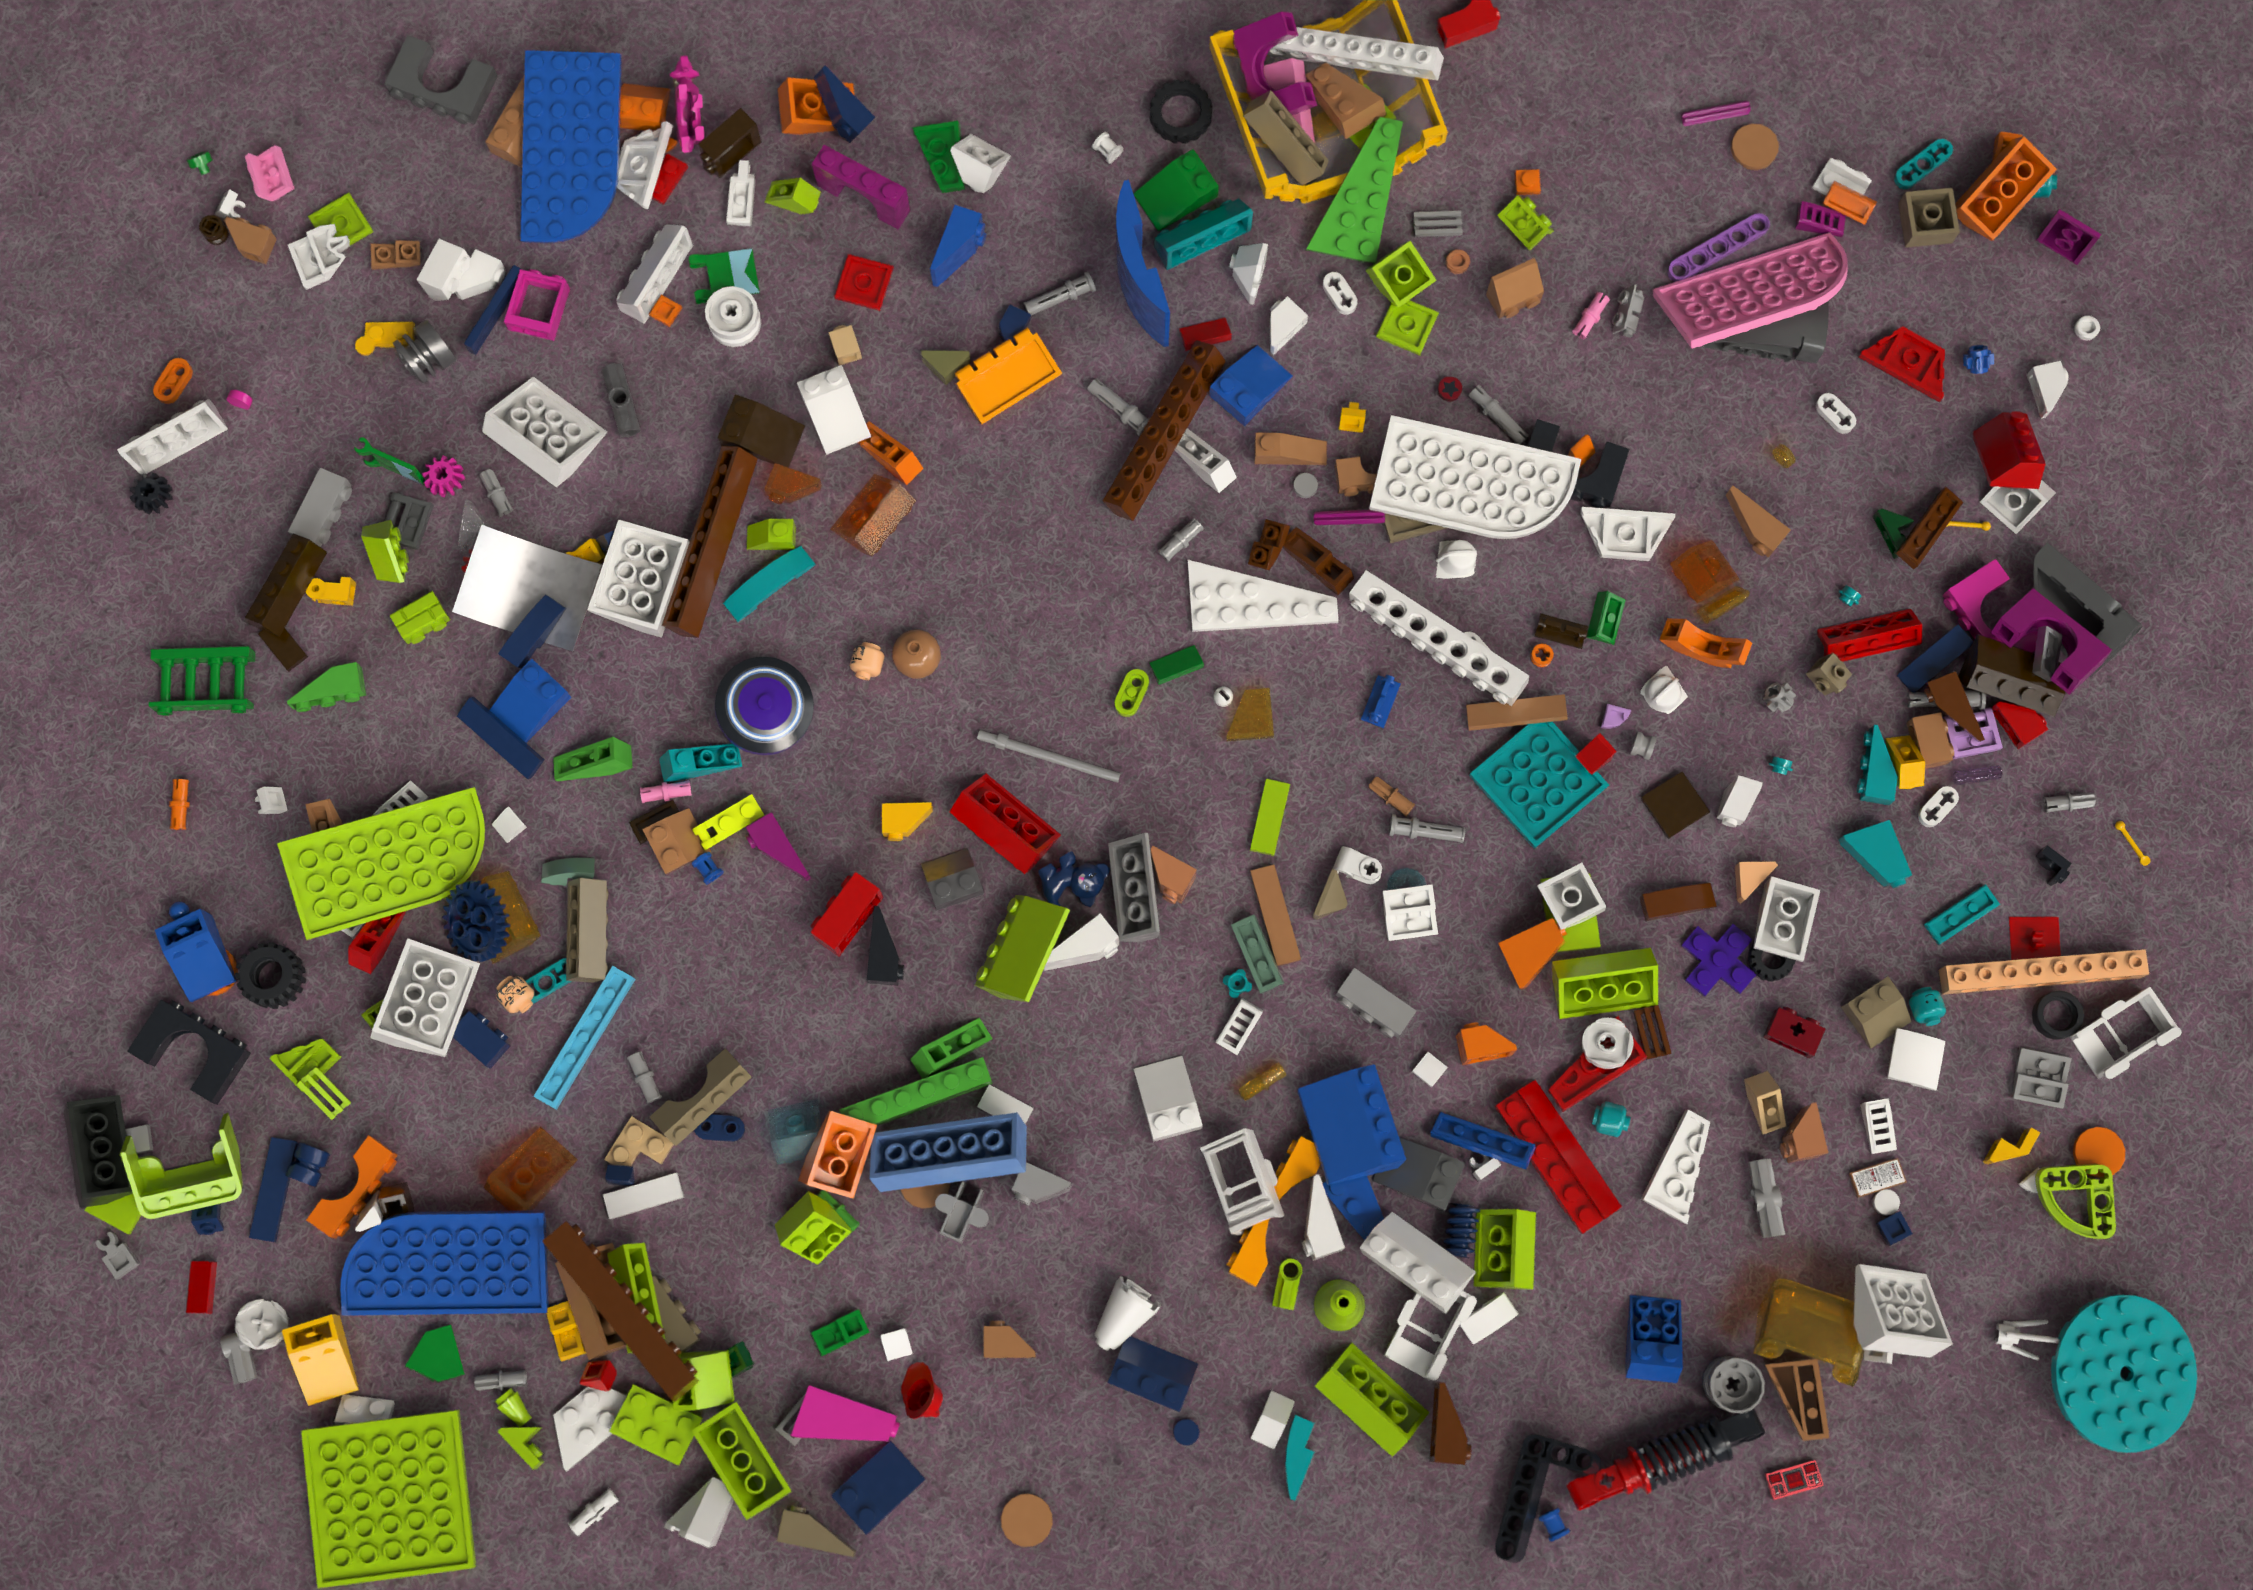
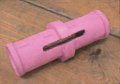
M1601 292L1595 294L1589 307L1583 310L1582 318L1572 330L1573 334L1577 336L1583 328L1584 330L1579 336L1583 340L1586 339L1594 323H1598L1601 312L1610 301L1609 297L1605 295L1600 303L1599 300L1603 296Z
M689 780L670 784L662 782V785L640 788L642 803L665 800L667 802L671 798L692 796Z

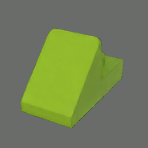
M542 1427L500 1428L497 1431L532 1469H538L545 1462L541 1458L543 1452L534 1443L531 1445L527 1443Z

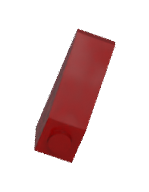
M406 911L367 922L348 947V964L371 974L384 957Z

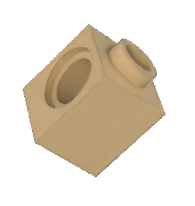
M852 325L838 326L829 332L839 366L862 359Z

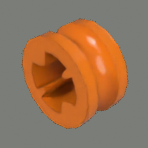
M1547 644L1536 645L1531 652L1533 664L1538 667L1548 666L1554 655L1552 648ZM1539 650H1543L1544 654H1548L1549 657H1546L1545 661H1541L1540 657H1536L1535 654H1538Z

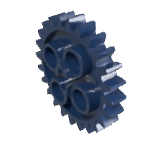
M468 881L456 885V889L450 890L451 896L446 897L449 905L443 906V909L447 912V915L442 916L448 923L443 928L449 929L450 932L446 937L447 939H453L451 947L458 946L457 954L464 953V958H471L474 962H483L496 958V954L503 952L501 947L507 945L503 938L510 936L505 931V928L510 927V924L505 922V918H508L509 914L503 912L506 904L500 905L499 903L502 896H494L495 888L488 889V883L481 884V881Z

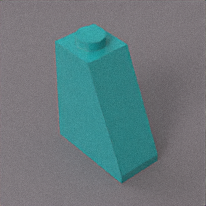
M1890 820L1846 834L1839 839L1840 845L1883 887L1891 885L1892 889L1903 886L1907 884L1906 879L1912 876Z

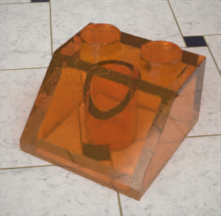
M1713 540L1690 547L1670 563L1674 569L1675 576L1683 582L1687 588L1688 595L1697 604L1708 600L1740 580Z

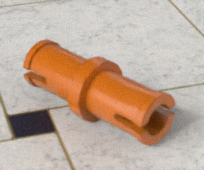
M173 779L172 801H169V807H171L169 829L186 830L187 808L190 807V802H187L189 780L178 779L177 781V779Z

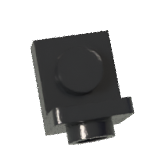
M2048 845L2043 847L2035 856L2040 860L2039 864L2048 871H2055L2047 882L2050 886L2057 882L2061 884L2070 874L2067 869L2072 863Z

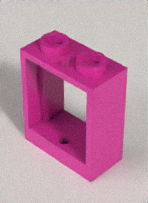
M520 269L504 320L508 330L554 341L570 291L567 281L558 275H551L550 277L542 275L541 272L534 269H529L528 271ZM529 285L559 292L549 323L519 316Z

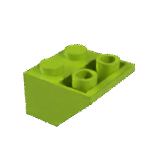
M391 520L362 527L361 537L376 579L396 583L404 582L405 573L408 572L407 563H409V557L406 549H401L399 541L402 539L398 527H394Z
M809 1191L775 1223L780 1245L817 1265L852 1232L851 1228L827 1201Z
M728 1350L683 1352L678 1355L684 1363L689 1360L696 1368L698 1373L695 1376L699 1382L676 1402L673 1401L674 1411L699 1410L735 1401Z

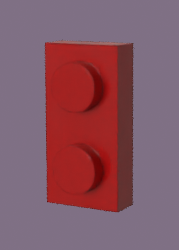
M667 153L662 161L652 199L664 205L688 169V164Z

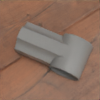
M236 1332L221 1336V1349L224 1356L228 1358L233 1383L240 1384L258 1378L252 1356L254 1348L248 1347L240 1341Z

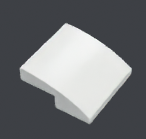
M1433 885L1382 891L1388 941L1438 934Z
M1897 1028L1895 1030L1887 1079L1910 1083L1913 1086L1936 1091L1945 1041Z

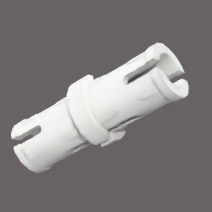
M608 1488L593 1503L589 1502L585 1505L586 1509L568 1523L570 1528L576 1535H581L595 1521L599 1522L602 1519V1515L619 1502V1499Z

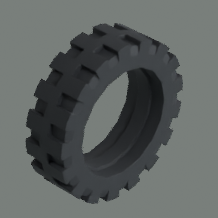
M1173 80V83L1170 84L1167 82L1163 84V88L1156 90L1155 96L1151 99V124L1155 132L1159 133L1161 138L1166 141L1168 139L1176 144L1178 142L1186 144L1191 140L1195 141L1199 139V136L1206 133L1207 128L1211 124V99L1208 98L1207 91L1205 89L1202 90L1201 86L1197 83L1192 84L1189 80H1184V82ZM1181 95L1195 100L1201 112L1197 122L1184 128L1173 127L1166 123L1161 111L1162 106L1168 99Z

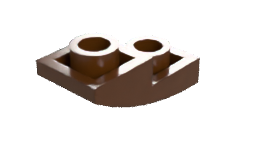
M1266 519L1260 541H1254L1248 565L1270 570L1283 548L1290 525Z

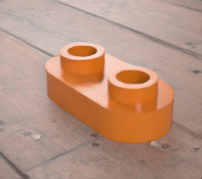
M175 358L171 360L155 383L153 392L160 402L171 404L177 401L190 381L193 369L185 359ZM184 369L182 375H177L178 370ZM167 389H171L172 392L170 395H164Z

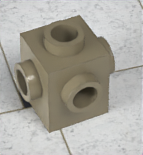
M1834 653L1819 658L1806 675L1825 696L1833 692L1836 694L1841 692L1847 686L1846 681L1851 677L1852 673Z

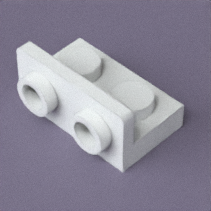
M1830 158L1812 189L1826 196L1833 182L1836 181L1864 195L1872 180L1863 172L1849 168L1843 161Z

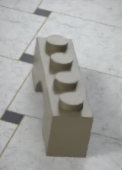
M726 1048L706 1065V1082L695 1096L682 1102L668 1100L650 1116V1119L675 1146L751 1078L750 1074Z

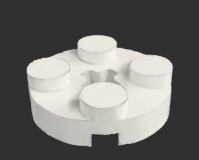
M1608 1017L1600 1018L1589 1025L1584 1031L1582 1050L1586 1060L1593 1065L1603 1069H1613L1623 1066L1630 1057L1633 1049V1036L1621 1021ZM1606 1037H1609L1611 1042L1615 1043V1046L1605 1049L1604 1045L1600 1044V1041H1605Z

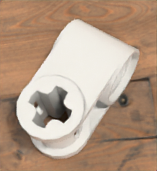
M1345 846L1341 847L1333 866L1334 870H1337L1338 873L1346 874L1347 878H1353L1366 884L1378 882L1382 872L1381 863L1377 859ZM1370 866L1374 867L1375 872L1372 873L1371 876L1367 875L1366 870L1369 869Z

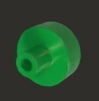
M203 151L186 160L190 169L198 167L201 175L210 172L207 163L213 159L209 151Z

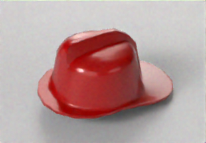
M916 1362L907 1369L901 1385L906 1414L911 1419L919 1417L936 1418L940 1415L939 1408L943 1401L942 1390L934 1383L929 1366L923 1362Z

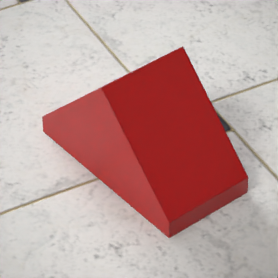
M1599 733L1575 757L1592 775L1609 763L1617 751Z

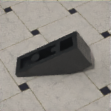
M874 906L866 980L870 984L898 986L899 980L904 978L905 966L900 965V958L880 907Z

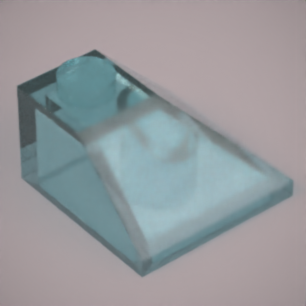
M818 1100L768 1110L771 1144L777 1165L802 1160L808 1153L821 1128Z

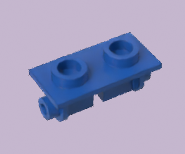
M1377 676L1363 712L1362 721L1384 728L1401 683L1394 681L1395 678L1393 676Z

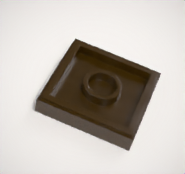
M1683 771L1640 798L1668 839L1710 813V810Z

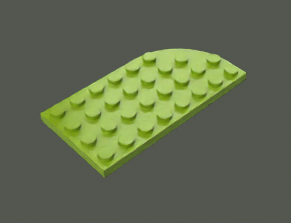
M473 787L277 843L305 939H313L421 907L451 894L450 890L456 889V885L466 882L476 868L483 851L485 825L476 789Z

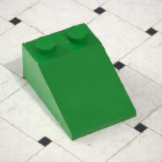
M1192 149L1162 169L1134 193V197L1157 231L1160 232L1217 198L1219 186L1195 150Z

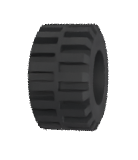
M269 942L266 945L265 943H260L258 948H249L250 954L246 955L244 953L241 956L244 959L242 964L237 963L236 966L240 970L239 973H235V979L239 980V983L236 985L238 989L243 991L241 994L249 999V1001L264 1008L278 1009L279 1005L282 1007L288 1006L287 1001L289 1000L294 1002L297 999L295 994L297 992L302 993L303 988L300 987L301 983H306V978L302 976L303 973H306L305 967L301 966L302 960L293 951L280 944L277 945ZM272 962L280 963L282 977L279 983L270 989H262L259 984V974L263 967Z

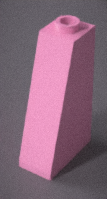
M1290 58L1263 67L1267 83L1275 90H1280L1297 82H1306L1304 61ZM1310 109L1292 115L1315 143Z

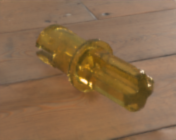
M1277 1062L1261 1074L1257 1073L1256 1078L1239 1088L1238 1092L1243 1100H1248L1264 1089L1268 1091L1271 1085L1286 1077L1287 1074L1282 1065Z

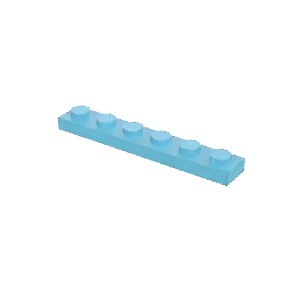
M614 966L611 967L605 980L597 990L533 1097L556 1110L558 1109L634 983L635 978Z

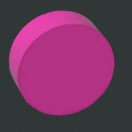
M230 390L226 398L231 405L249 410L253 402L249 395L239 390Z

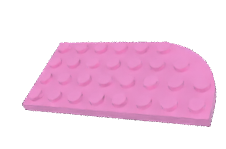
M1829 232L1653 289V296L1692 349L1771 324L1772 322L1793 317L1809 310H1815L1818 306L1834 297L1844 285L1848 269L1847 256L1843 247Z

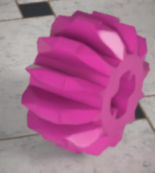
M443 455L441 460L438 461L433 457L434 464H425L428 471L422 473L423 478L426 479L424 482L425 487L431 488L430 492L433 495L439 493L444 498L447 491L451 495H455L453 488L462 489V485L459 482L465 480V476L461 473L463 467L457 465V461L454 458L448 460ZM441 474H447L446 478L441 477L440 479Z

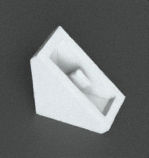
M1271 1391L1251 1439L1275 1449L1295 1401Z

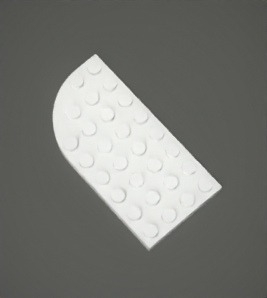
M1391 415L1369 510L1490 538H1520L1543 529L1564 510L1574 491L1581 459Z

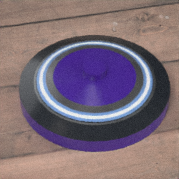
M755 657L738 663L726 673L718 686L714 708L717 723L725 737L732 744L752 754L772 755L791 748L804 736L813 717L814 701L807 680L794 666L773 657Z

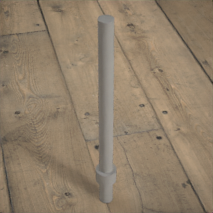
M982 730L978 733V740L994 744L996 748L1005 750V748L1117 783L1121 775L1118 772L1011 740L1007 735L1000 733L995 735Z

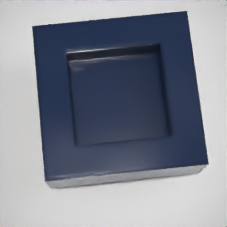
M1901 1211L1876 1223L1888 1246L1913 1234Z

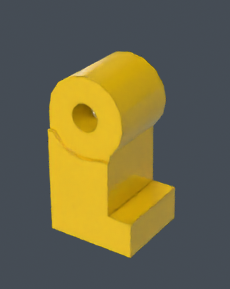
M341 577L340 583L324 582L321 579L314 578L305 592L315 602L318 600V603L353 606L356 582L351 577Z

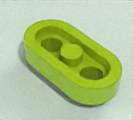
M1134 669L1129 671L1115 698V709L1123 717H1130L1136 714L1149 687V677L1143 670ZM1133 680H1140L1141 685L1139 687L1133 686ZM1125 701H1129L1132 706L1125 709L1122 704Z

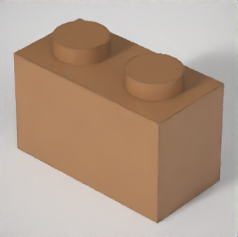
M1941 712L1913 717L1907 722L1909 735L1925 760V769L1947 765L1953 760L1954 748L1952 743L1948 742L1946 734L1948 733V725L1946 720L1942 718Z

